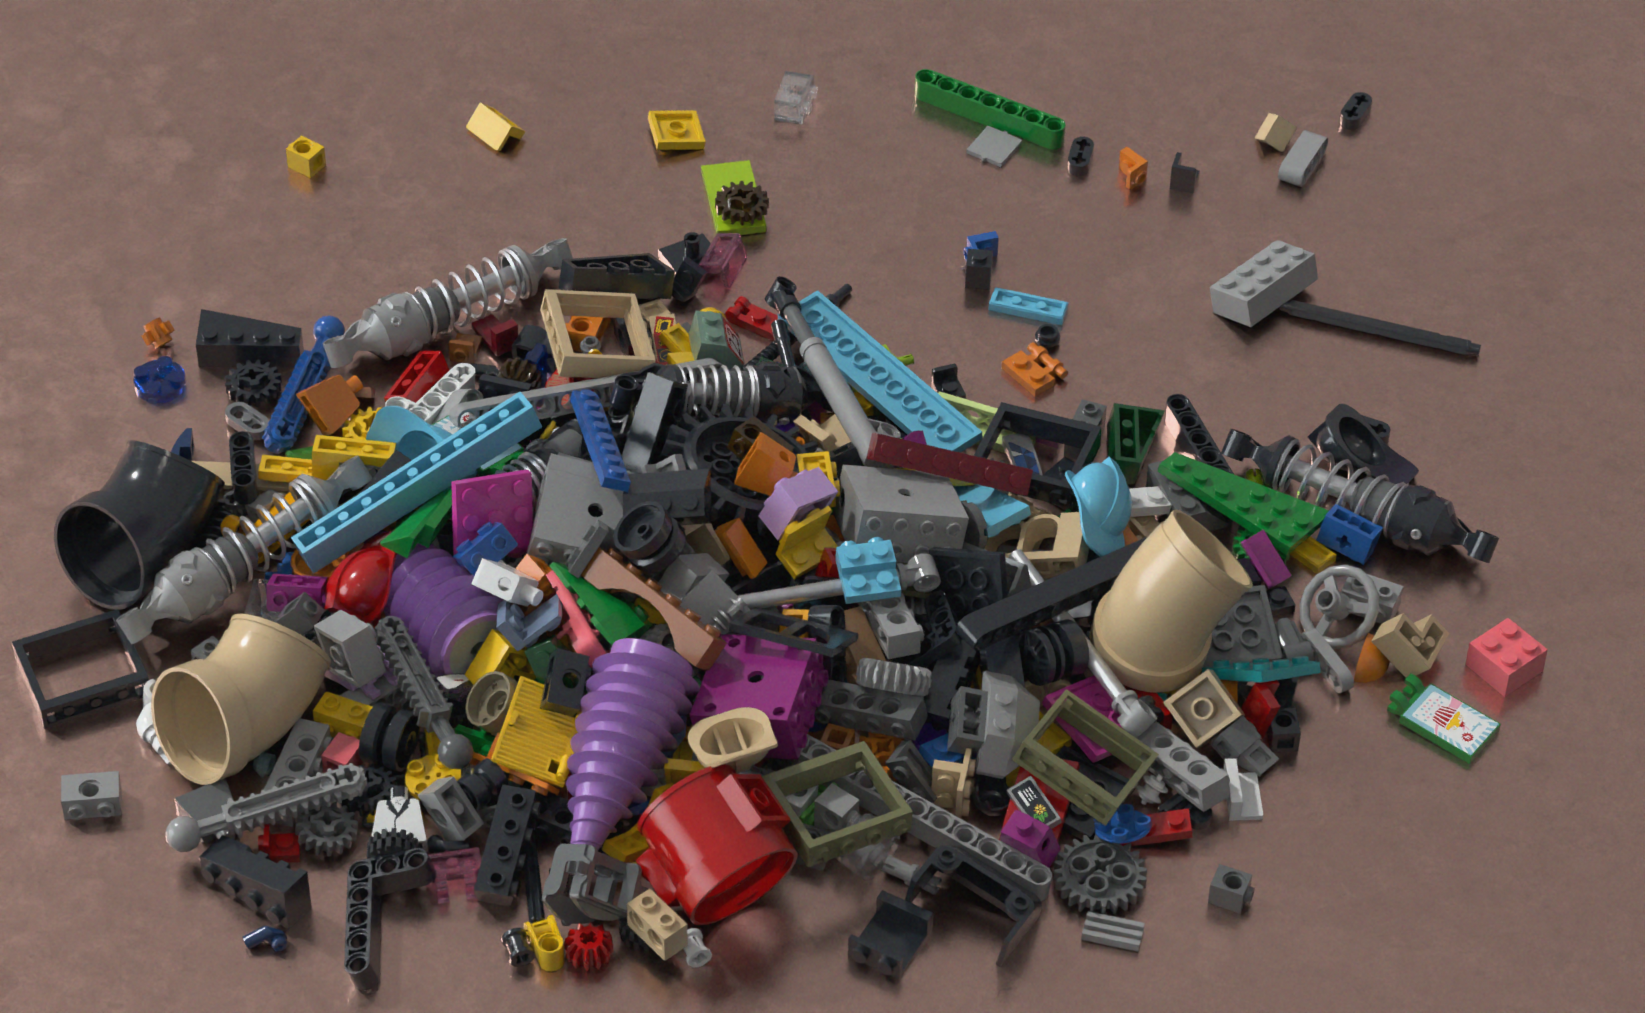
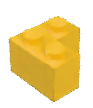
M491 629L465 673V676L473 685L482 676L493 671L504 673L511 678L517 675L532 680L536 679L525 654L527 647L525 646L517 651L504 635L495 629Z

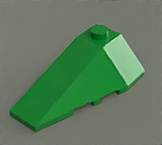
M552 562L549 565L564 586L571 593L578 594L579 597L576 602L582 609L594 615L590 621L611 645L620 639H639L653 626L648 620L649 614L640 605L635 606L617 594L597 589L581 575L577 578L569 573L568 566L563 563Z

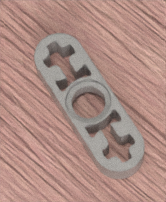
M1312 629L1301 633L1303 641H1308L1311 644L1314 662H1320L1321 674L1337 693L1352 689L1354 687V680L1350 670L1317 629Z

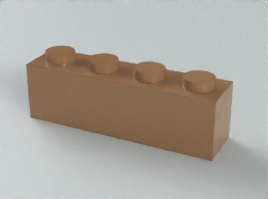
M861 606L844 611L845 629L859 634L858 640L846 648L845 657L847 683L859 685L856 682V671L860 659L871 658L886 661Z

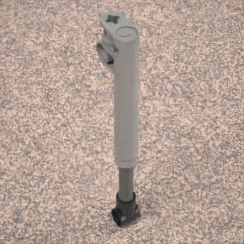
M778 276L765 296V302L770 307L776 309L782 319L787 320L801 345L800 354L851 443L856 447L865 467L903 468L866 459L872 433L900 438L901 434L891 424L868 419L823 340L815 337L802 315L801 305L794 295L797 289L796 285L788 278Z

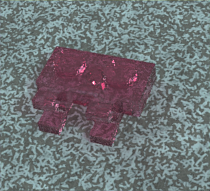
M479 847L429 854L437 871L436 878L432 883H435L438 903L449 902L447 881L464 879L466 898H476L474 886L481 864Z

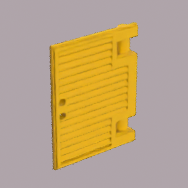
M520 676L490 761L563 788L570 771L567 760L574 754L570 741L578 733L575 727V720L582 711L580 709L574 718L540 709L544 684ZM551 762L559 765L556 774L548 771Z

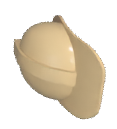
M749 707L737 708L705 718L697 722L688 733L689 745L702 766L706 768L729 764L734 768L736 774L750 770V766L758 763L766 756L770 749L778 746L767 715L758 709Z

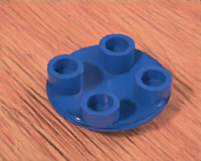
M1122 804L1106 826L1094 819L1096 835L1110 843L1137 841L1146 836L1152 828L1151 818L1142 812L1134 810L1130 804Z

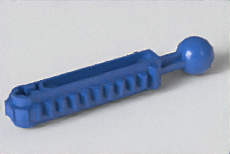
M331 315L323 316L315 322L313 335L316 342L311 351L304 350L296 361L295 369L288 379L285 390L281 394V398L274 409L275 411L271 415L272 418L269 420L268 426L264 430L265 433L262 436L265 447L272 453L279 454L290 450L297 440L296 437L304 425L303 423L307 418L308 412L296 394L324 381L331 366L327 361L328 358L323 342L327 339L344 335L345 327L338 317Z

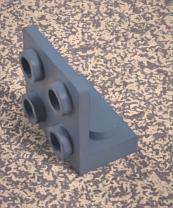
M556 594L525 617L517 604L512 605L509 601L503 600L497 607L496 628L517 651L525 646L528 648L536 643L541 634L547 630L549 632L554 630L561 623L562 602Z

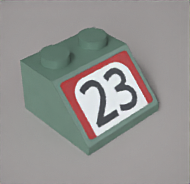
M695 311L689 331L690 346L694 360L712 358L727 366L729 370L734 365L739 368L743 367L745 364L740 337L721 313Z

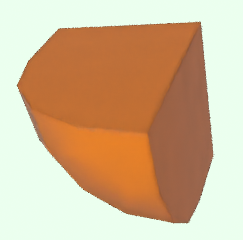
M1368 633L1363 644L1355 671L1354 682L1367 683L1376 681L1383 677L1389 667L1390 661L1371 642L1375 636Z

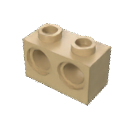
M648 889L627 903L628 926L664 961L687 947V923L651 889Z

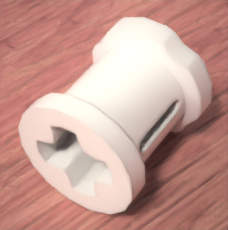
M697 928L687 930V947L684 948L687 955L686 962L692 968L705 965L712 957L711 950L705 947L702 941V932Z

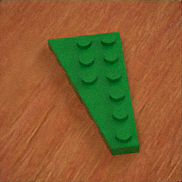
M1176 452L1162 461L1158 467L1157 472L1253 534L1264 530L1273 546L1286 555L1321 527L1325 515L1329 512L1327 509Z

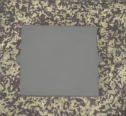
M987 126L966 149V153L981 159L982 162L987 161L1002 167L1021 146L1022 139L1008 134L1007 131L1002 132Z

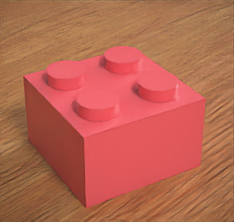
M1506 618L1469 643L1465 665L1506 697L1543 672L1548 649L1511 619Z

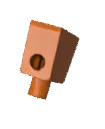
M339 374L300 391L296 396L321 433L328 435L334 433L360 406V402L354 394L363 388V384L355 375L345 381Z
M760 432L738 467L734 484L771 496L775 490L774 486L779 480L785 477L789 479L798 474L793 471L796 456Z

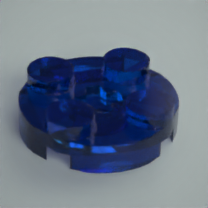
M161 356L157 360L149 361L134 369V389L136 394L148 401V398L156 399V403L174 400L183 392V386H186L184 369L178 363L173 362L170 357ZM163 379L164 382H161V383H160L159 381H156V380Z

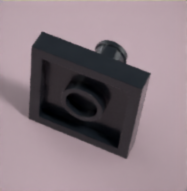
M689 232L685 234L684 240L658 249L659 258L663 263L675 270V275L686 258L691 259L708 272L705 278L726 271V262L703 233L698 235L695 232Z

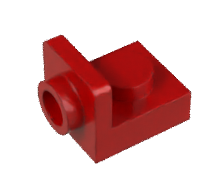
M265 824L263 835H258V851L268 854L270 860L278 863L280 860L287 863L300 862L298 835H295V833L271 834L270 824Z

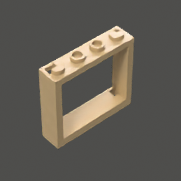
M545 289L540 310L560 377L601 378L640 371L642 368L655 363L657 355L653 353L652 339L648 337L647 323L643 321L642 307L638 305L635 294ZM563 315L624 318L635 356L574 353Z

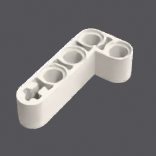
M467 363L457 364L416 403L406 398L395 396L386 401L385 407H403L431 425L455 390L475 389V368Z

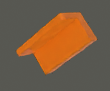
M736 518L716 528V535L741 575H748L750 579L755 578L768 562L740 518Z

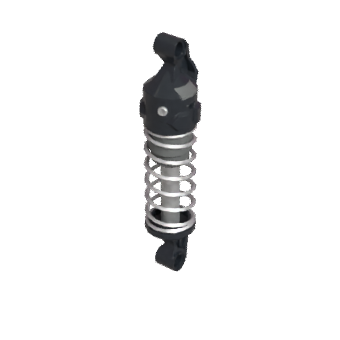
M1230 428L1221 451L1223 455L1242 462L1244 458H1252L1260 468L1264 484L1268 488L1284 493L1293 479L1301 483L1297 492V499L1303 500L1309 488L1312 487L1319 490L1315 502L1316 506L1322 507L1328 494L1338 498L1336 504L1343 508L1346 502H1349L1351 512L1383 527L1384 536L1392 540L1393 545L1407 551L1418 550L1430 556L1449 545H1462L1468 551V556L1490 563L1499 537L1477 529L1476 533H1473L1456 516L1453 503L1438 497L1434 490L1421 485L1405 484L1404 482L1394 484L1389 482V478L1385 474L1374 479L1371 477V472L1367 467L1360 468L1353 474L1352 463L1348 459L1340 461L1335 466L1332 453L1326 452L1316 458V451L1313 445L1309 444L1301 448L1300 441L1290 435L1269 446H1262L1252 436ZM1307 449H1310L1312 453L1311 464L1299 459L1301 454ZM1325 457L1330 459L1329 471L1317 467ZM1344 464L1348 465V479L1335 474ZM1362 472L1367 474V477L1361 479L1358 483L1354 482Z

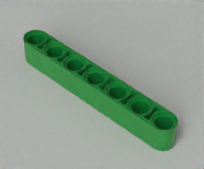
M922 69L915 74V97L920 101L997 130L1007 131L1008 134L1048 149H1060L1064 145L1066 124L1059 117L933 70Z

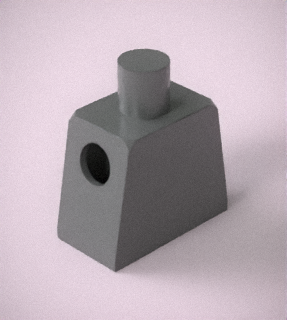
M226 779L207 784L176 797L177 816H189L198 821L223 813L221 806L227 804L229 798L233 800ZM228 829L204 836L200 842L208 843L219 839L222 835L235 839V834L229 835Z

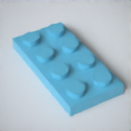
M977 484L973 486H953L960 501L967 500V503L972 502L980 509L987 525V529H984V536L988 538L997 536L1002 530L1019 524L1021 520L1031 515L1029 505L994 488Z

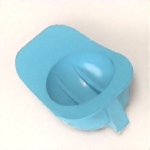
M386 406L376 413L366 440L396 443V450L413 460L452 434L445 429L428 424L403 407ZM474 470L460 480L475 478L477 471Z
M1108 457L1102 463H1091L1085 466L1077 474L1067 470L1065 476L1078 502L1081 530L1087 546L1100 557L1125 547L1123 531L1131 516L1132 498L1119 465L1112 458Z

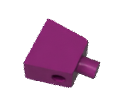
M1019 810L1014 811L1000 834V841L1048 868L1061 850L1052 829L1048 825Z

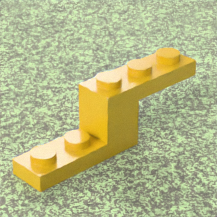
M316 435L312 449V460L262 455L258 479L290 483L301 474H306L322 480H328L342 463L359 455L364 465L382 467L396 451V443Z

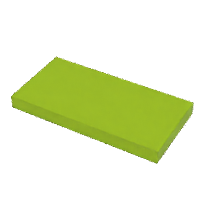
M750 160L702 165L701 173L717 238L767 232L764 215H762L761 221L754 219V224L752 225L749 222H745L744 226H741L738 221L732 225L731 219L723 221L722 215H717V209H715L717 191H722V186L730 187V182H734L737 185L740 181H743L744 185L753 182V187H756Z

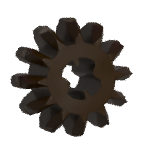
M518 356L515 359L509 358L501 366L497 376L532 384V390L540 389L542 382V372L536 369L537 364L528 363V359L522 361Z

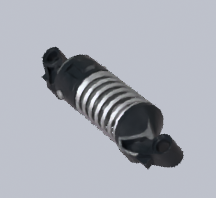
M759 362L758 365H747L743 370L736 365L731 370L727 366L722 365L718 371L713 365H710L706 371L702 365H698L693 371L690 365L682 368L677 364L662 365L652 363L638 372L623 373L617 376L610 396V404L614 408L623 411L631 409L639 401L643 382L648 372L688 384L683 414L687 413L690 415L694 408L696 416L692 418L697 420L696 418L700 410L698 404H701L700 407L706 406L713 416L719 415L723 404L729 405L733 417H743L747 407H753L754 416L761 422L766 423L767 419L772 414L778 416L777 423L781 425L794 423L793 421L815 401L820 403L825 410L834 413L812 374L797 365L779 366L776 362ZM687 370L689 371V374H690L691 383H687V378H686V371H687ZM699 370L702 374L703 383H696Z

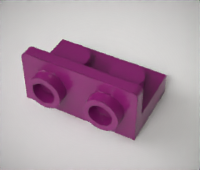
M273 574L266 585L267 610L282 612L287 604L304 592L322 607V596L325 592L327 577Z

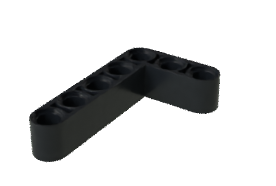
M415 848L362 859L354 862L348 869L344 967L358 990L367 991L372 989L379 981L382 895L423 887L432 883L436 878V868L424 849Z

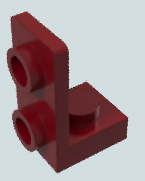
M490 314L483 319L471 323L472 329L478 336H482V340L496 356L512 350V344L518 336V324L513 319L501 323L493 314Z

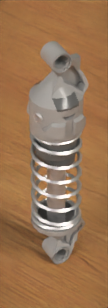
M561 238L550 241L531 254L516 245L499 250L497 259L500 270L497 269L492 260L484 257L481 262L484 277H481L475 267L468 264L464 272L467 281L466 285L461 277L452 271L448 276L449 288L444 286L441 281L433 279L431 287L423 289L417 286L414 294L408 292L401 294L391 293L380 298L376 305L364 309L361 319L354 322L343 336H336L323 342L331 368H339L350 364L357 351H369L385 361L400 355L409 356L420 351L424 344L433 341L437 333H451L454 324L460 327L467 326L471 317L478 320L483 319L487 310L498 312L504 303L513 305L517 304L519 298L524 300L535 296L539 280L546 267L560 270L562 259H573L567 239ZM485 262L489 263L494 271L493 273L488 275ZM469 269L475 274L477 280L471 281ZM452 277H455L460 284L459 288L455 289ZM509 288L516 295L515 299H505L504 290ZM493 294L500 299L499 305L494 308L488 306V297ZM477 301L484 307L483 312L479 315L471 312V304ZM462 309L467 314V318L463 322H457Z
M359 455L341 464L328 480L301 474L289 483V490L295 500L294 503L289 505L281 495L274 493L272 499L279 512L278 514L272 516L264 506L259 504L256 506V512L263 523L256 528L247 517L240 516L239 522L246 536L224 527V538L219 537L215 541L207 539L206 547L203 549L195 547L190 551H182L168 561L169 566L154 576V588L148 593L140 609L136 607L121 615L116 620L130 643L134 644L152 632L151 627L157 619L170 618L190 624L201 615H210L224 605V600L235 592L238 583H249L252 580L254 569L265 572L269 569L270 558L282 560L285 558L286 546L296 548L295 544L285 540V534L293 529L297 533L302 531L303 529H301L300 524L308 518L315 523L337 508L344 489L351 488L352 491L357 490L370 482L373 477ZM279 501H280V502L283 504V506L285 507L284 510H283V508L281 507ZM263 513H264V514L267 516V518L269 519L268 521L265 519ZM277 540L281 543L282 553L279 556L272 554L267 549L269 545ZM259 552L264 553L265 565L263 567L258 566Z

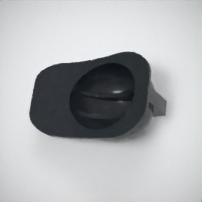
M1346 404L1337 405L1327 414L1325 421L1308 436V439L1314 444L1320 454L1326 452L1333 454L1335 466L1340 461L1346 459L1351 461L1353 474L1358 469L1367 467L1371 472V477L1374 479L1385 474L1391 483L1398 484L1404 482L1408 484L1419 472L1413 463L1391 449L1376 434L1359 412ZM1325 457L1324 459L1330 464L1329 457ZM1344 464L1339 469L1348 472V465Z

